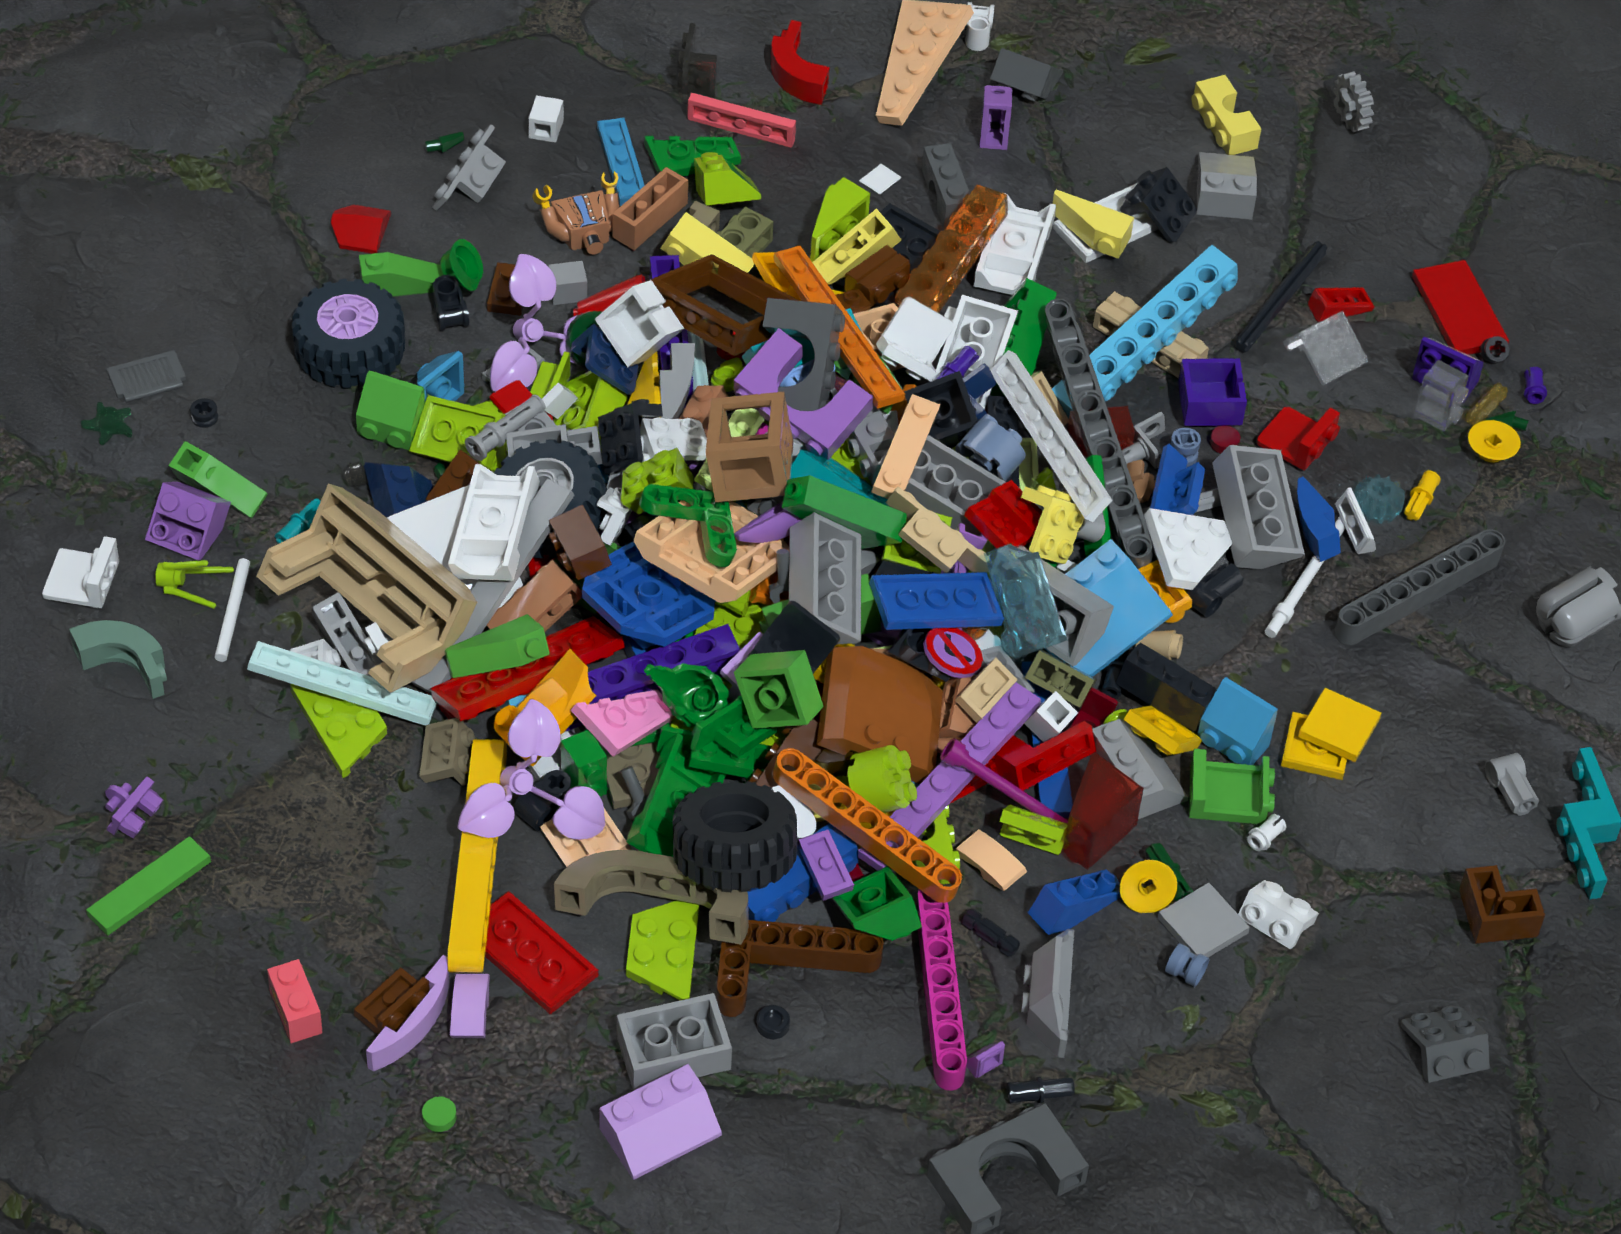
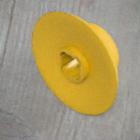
M1485 420L1478 422L1468 433V441L1471 448L1481 459L1487 462H1499L1509 459L1520 449L1521 441L1518 433L1511 426L1500 421Z
M1144 860L1132 865L1124 873L1120 882L1122 900L1130 909L1139 913H1155L1166 908L1172 902L1177 892V878L1173 870L1165 863L1157 860ZM1148 879L1152 880L1153 884L1146 888L1142 887V883L1148 881Z

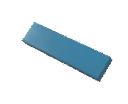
M625 118L597 121L598 133L613 182L614 171L618 174L615 190L618 193L619 204L622 206L645 186Z

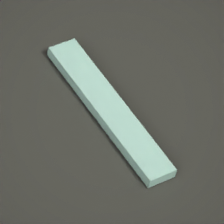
M260 641L257 642L248 663L247 670L425 726L430 724L437 702L431 695L406 687H401L390 693L371 676Z

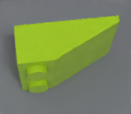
M845 177L835 185L829 186L812 234L810 257L812 262L869 215L870 193Z

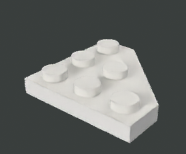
M1149 508L1144 514L1166 585L1169 587L1193 590L1232 545L1227 526L1223 520Z

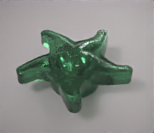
M98 402L96 417L91 420H82L81 427L99 431L101 435L99 438L100 445H104L109 441L113 434H124L127 437H132V429L123 422L125 417L131 415V409L122 408L117 410L114 407H104L102 402Z

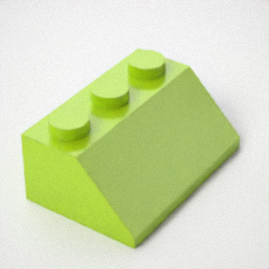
M588 371L566 383L565 387L571 390L578 399L559 419L554 418L553 422L556 425L566 424L567 430L597 426L598 429V417L614 411L615 408L623 407L628 400V396L625 392L593 372Z

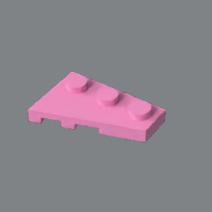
M658 690L628 694L624 699L612 701L610 698L599 699L597 703L588 705L586 702L576 703L571 710L613 757L675 718L671 714V710L663 702V695Z

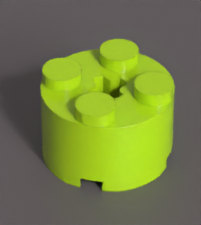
M888 745L851 756L850 760L855 761L853 766L848 767L849 787L883 813L906 808L911 801L917 799L916 787L911 782L909 772L911 760L907 751H899L895 746Z

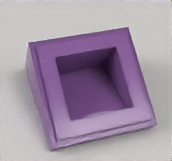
M1003 1041L989 1044L967 1057L966 1067L975 1078H979L1002 1064L1005 1044Z

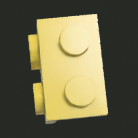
M1038 485L1037 490L1025 486L1021 498L1044 507L1029 551L1037 557L1065 564L1073 552V544L1077 532L1083 524L1084 516L1076 504L1071 501L1072 498L1069 494L1042 485Z

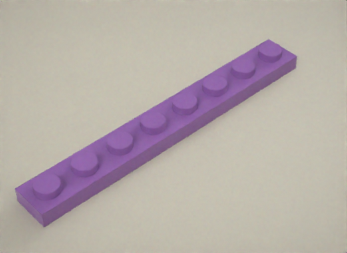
M1016 682L960 742L966 745V750L969 751L971 757L986 765L1040 707L1041 698ZM942 761L916 788L917 799L911 801L906 808L896 810L890 818L918 838L976 775L963 766H950ZM893 841L886 842V844L892 848L899 847V845ZM863 847L858 850V857L877 871L887 867L886 864Z

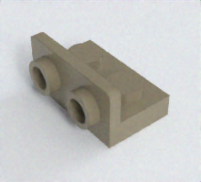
M453 718L426 725L419 775L425 783L454 776L461 786L468 784L471 750L475 735L472 729L468 728L463 721Z

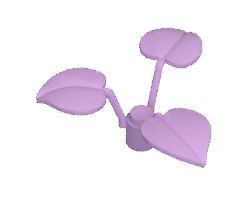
M518 255L516 265L510 276L509 291L513 300L519 305L530 307L535 304V306L528 314H524V318L517 320L513 326V333L518 342L508 341L501 345L495 353L490 371V387L492 391H498L516 380H520L525 387H528L535 380L537 362L533 356L527 354L530 350L527 342H536L542 336L563 339L559 348L560 354L563 356L564 351L568 352L566 339H568L569 331L567 330L569 324L578 315L566 321L564 334L544 331L541 322L537 319H532L533 315L541 308V301H548L554 297L556 279L551 269L544 262L530 255ZM570 357V362H571V363H576V362Z
M530 699L524 709L515 717L508 732V742L513 752L518 756L530 758L522 763L518 762L517 766L505 768L500 776L501 785L487 783L478 787L472 793L459 817L457 828L460 831L485 838L503 835L511 827L515 816L514 808L508 803L512 799V792L518 795L532 792L560 806L553 816V824L566 837L588 839L596 836L604 829L603 802L598 793L586 786L573 787L567 791L564 801L534 787L532 774L525 770L527 766L537 760V755L542 757L552 756L560 743L561 734L558 722L551 711L543 704Z

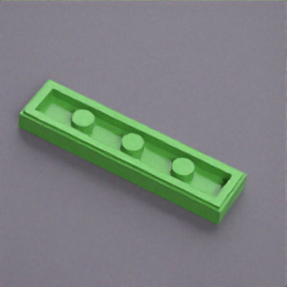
M189 836L87 908V916L108 936L211 862L210 855Z

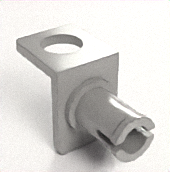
M1162 412L1133 426L1134 444L1122 450L1126 464L1144 458L1150 462L1154 469L1159 468V452L1150 439L1165 431V417ZM1157 423L1152 431L1145 433L1151 424Z

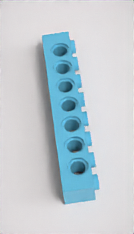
M1211 245L1089 355L1105 401L1110 400L1124 382H1130L1144 364L1151 363L1156 357L1157 352L1165 345L1169 346L1172 344L1179 332L1185 327L1192 326L1198 315L1205 309H1210L1222 293L1230 291L1238 281L1237 263L1214 245ZM1150 335L1151 337L1144 338L1142 336ZM1125 353L1131 354L1129 356H1122ZM1103 372H1111L1110 374L1106 375L1101 374ZM1061 380L1052 390L1069 421L1077 426L1063 380Z

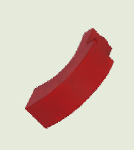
M791 20L788 29H783L781 37L773 36L771 49L772 75L778 85L790 95L806 102L822 105L829 85L830 67L810 63L796 53L801 42L802 22Z

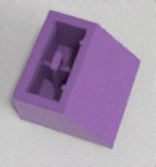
M178 481L163 482L145 540L193 559L201 560L221 533L231 502Z

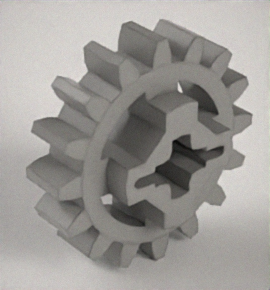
M1355 71L1338 75V79L1334 81L1337 88L1333 89L1336 95L1333 102L1335 109H1337L1336 112L1341 115V122H1346V129H1351L1352 132L1369 128V124L1373 123L1371 116L1374 115V112L1371 109V105L1374 103L1370 90L1366 89V81L1361 82V75H1356Z

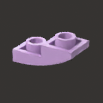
M456 974L451 1010L450 1036L452 1038H485L486 1008L489 1006V974Z

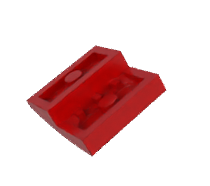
M1012 480L994 488L987 498L968 507L964 514L999 552L1023 547L1032 541L1043 512L1035 503L1021 498L1023 491Z

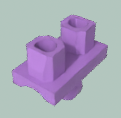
M146 777L131 795L128 793L132 790V786L128 783H124L121 787L117 785H110L105 794L109 802L105 807L111 812L116 807L119 809L112 816V822L106 830L113 835L120 830L132 838L139 833L146 821L136 815L134 811L139 807L152 817L163 802V799L151 789L154 784L153 780Z

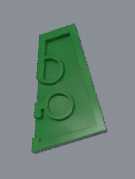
M644 136V145L658 174L666 167L681 176L695 174L694 158L701 157L703 153L708 152L722 155L733 165L741 164V155L732 137H698L693 141L680 140V136H669V140H654V136Z

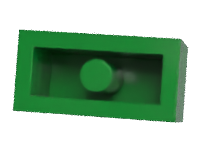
M585 730L561 740V771L566 772L570 776V789L577 786H586L597 792L600 798L606 795L607 755L594 735L589 730Z

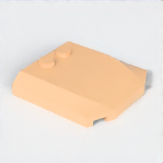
M681 500L679 502V504L683 506L691 507V505L685 501ZM728 501L734 533L758 517V515L734 501ZM658 516L637 530L634 538V543L643 559L719 603L736 601L777 571V550L787 549L790 553V547L783 538L771 542L749 543L738 541L735 537L737 551L732 563L727 567H718L710 563L706 558L700 521ZM710 526L716 532L724 533L721 528Z

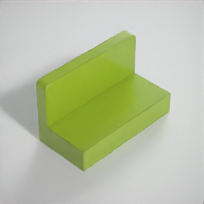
M564 351L559 364L542 361L530 391L533 395H538L542 399L558 382L566 386L570 377V352Z

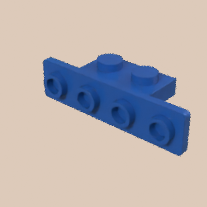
M1170 444L1165 445L1162 451L1150 508L1193 515L1199 507L1198 503L1203 487L1205 468L1198 462L1187 467V459Z

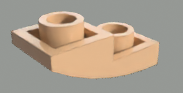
M979 829L956 848L961 859L978 868L984 880L1002 891L1009 888L1027 872L1025 866L1007 849Z

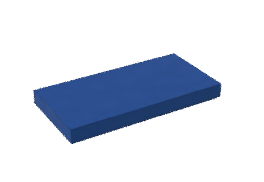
M987 572L872 575L869 581L886 630L1001 626L1004 621Z

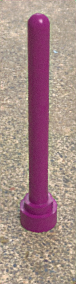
M956 738L951 739L947 743L940 756L942 761L950 766H963L1031 812L1070 824L1068 832L1071 831L1072 824L1068 820L971 757L969 751L966 750L965 744Z

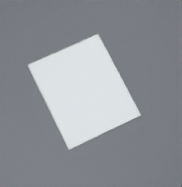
M880 164L859 181L878 194H881L902 177Z

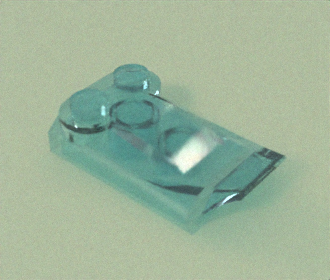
M1008 544L984 553L992 587L1004 617L1003 625L1005 630L1001 635V645L1004 652L1015 659L1068 641L1039 552L1023 551L1012 544Z

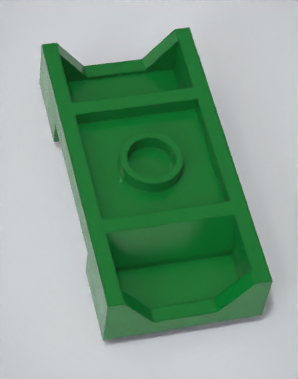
M679 733L664 743L655 766L659 771L642 813L635 817L626 842L639 851L673 857V816L677 805L689 793L694 794L697 788L702 786L710 787L712 783L721 782L722 784L726 775L724 773L689 767L690 753L684 750L683 736Z

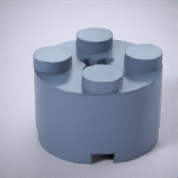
M988 414L979 419L955 447L957 453L1005 482L1026 456L1024 449L1020 445L1023 440L1020 434L1011 428L1008 430L1004 429Z

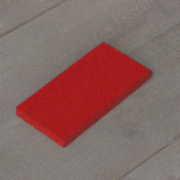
M1466 260L1413 270L1412 278L1448 346L1470 355L1480 353L1483 341L1491 337H1503L1509 344L1506 333ZM1495 343V345L1490 346L1489 349H1490V351H1491V350L1500 349V347H1497V348H1496L1495 346H1496L1497 344Z
M510 891L491 904L485 957L550 1015L599 976V970Z

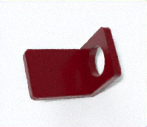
M1091 687L1081 710L1070 728L1083 721L1091 724L1094 728L1103 725L1105 719L1115 711L1118 701Z

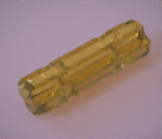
M1501 383L1494 384L1490 391L1467 412L1466 421L1473 426L1483 421V418H1486L1507 397V387L1502 386Z

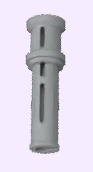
M532 395L531 398L496 423L488 422L480 433L465 439L467 451L474 459L482 461L493 448H498L505 444L506 433L516 431L539 413L545 411L544 401L538 395Z

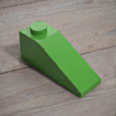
M384 252L359 255L360 279L366 284L372 282L379 285L380 290L386 289L393 297L434 292L433 283L435 279L443 275L440 264L394 253Z
M528 614L445 649V656L452 678L519 667L550 654L543 626Z

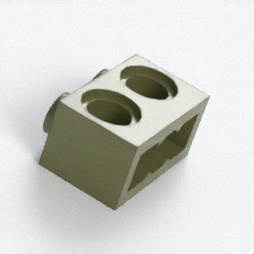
M745 207L738 215H734L728 225L722 231H718L717 234L752 258L753 253H761L773 241L774 221Z

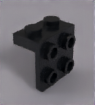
M1168 167L1151 172V170L1146 171L1137 179L1138 183L1135 188L1126 194V200L1119 210L1129 216L1146 211L1169 243L1175 242L1196 214L1197 207Z
M647 399L634 400L626 406L615 408L614 411L598 417V432L601 439V456L605 474L613 475L625 470L635 462L642 463L643 451L640 434L642 418L654 419L662 417V404H649Z
M789 601L748 654V657L751 654L805 650L812 673L814 674L838 644L840 636L796 601Z

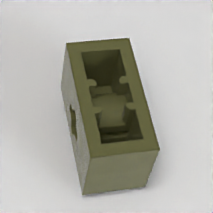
M1039 650L1025 676L1026 679L1052 693L1056 691L1066 701L1079 708L1082 707L1090 688L1094 686L1097 680L1044 650Z

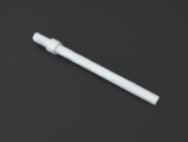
M1340 516L1335 522V527L1339 530V536L1346 529ZM1315 555L1284 602L1279 603L1273 611V619L1265 629V634L1268 637H1276L1283 624H1287L1294 614V607L1324 561L1319 562Z

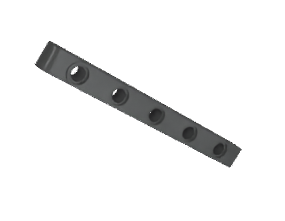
M1054 299L1045 308L1047 331L1051 347L1088 457L1091 455H1100L1102 457L1105 489L1112 499V502L1107 506L1108 518L1118 547L1139 569L1153 562L1152 542L1149 537L1146 520L1079 324L1076 322L1069 302L1064 299Z

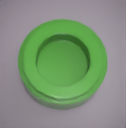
M446 1097L429 1099L422 1109L424 1125L434 1132L449 1130L453 1127L457 1118L455 1104Z

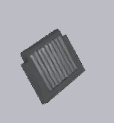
M175 350L106 368L117 398L124 397L125 402L183 387L182 381L186 380Z

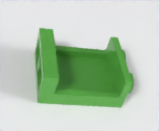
M1194 749L1190 765L1189 818L1263 824L1266 821L1268 812L1273 813L1275 794L1269 793V787H1273L1275 779V768H1269V756H1263L1259 766L1206 761L1205 749Z

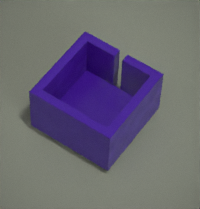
M1240 358L1182 359L1178 386L1184 426L1243 424L1247 399L1244 382H1242L1243 374Z

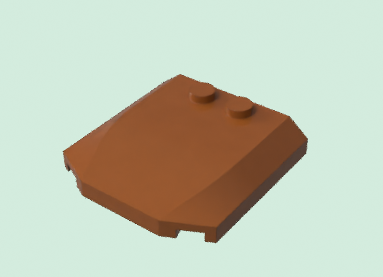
M864 646L836 647L827 656L822 696L824 707L820 713L817 745L842 755H846L850 750L860 753L893 745L899 751H907L911 760V767L909 769L911 781L921 784L936 768L943 690L921 670L910 664Z

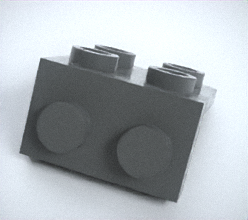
M1446 1006L1440 1011L1416 1013L1410 1018L1402 1020V1029L1421 1047L1423 1078L1428 1083L1490 1069L1488 1033L1463 1008Z

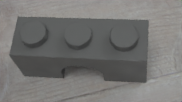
M951 143L925 146L923 150L922 173L928 189H936V210L943 229H948L953 226L960 214L970 219L972 216L973 199Z

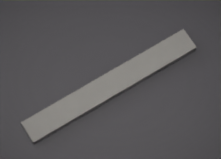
M547 478L528 506L517 548L520 558L514 581L478 579L471 590L477 604L464 632L453 645L482 633L552 530L549 520L561 515L575 496L571 490ZM446 656L442 657L431 672L412 681V684L432 695L430 688L451 679Z

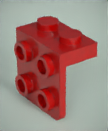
M1284 407L1258 436L1257 444L1262 448L1281 450L1284 460L1305 471L1314 459L1319 458L1330 441L1332 442L1338 435L1340 430L1338 425L1340 412L1330 407L1319 421L1316 422L1291 407Z

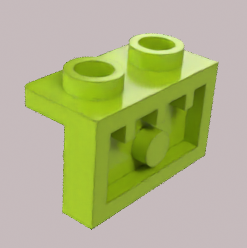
M1008 805L1003 809L999 821L1003 823L1000 832L1001 836L1056 855L1062 852L1070 824L1013 805Z

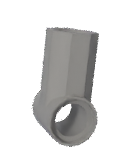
M1513 753L1486 761V777L1492 787H1499L1512 813L1521 816L1528 814L1537 807L1539 799L1526 778V767L1520 754Z

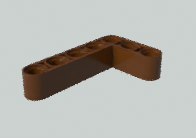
M749 920L748 933L741 945L724 941L721 943L716 996L720 1013L724 1016L736 1017L745 1010L750 963L872 973L878 970L882 963L883 938L857 929Z

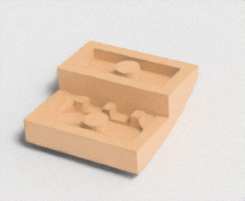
M605 808L604 829L592 838L572 839L564 836L554 826L553 818L540 826L566 867L581 858L595 853L631 849Z

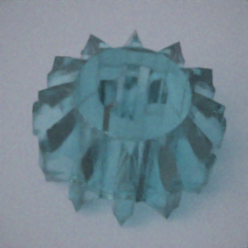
M1378 473L1374 478L1366 475L1363 482H1359L1356 486L1355 497L1363 515H1367L1368 522L1372 519H1377L1380 524L1385 519L1392 522L1396 515H1400V512L1403 510L1405 490L1400 489L1399 481L1391 482L1390 475L1386 478H1381Z

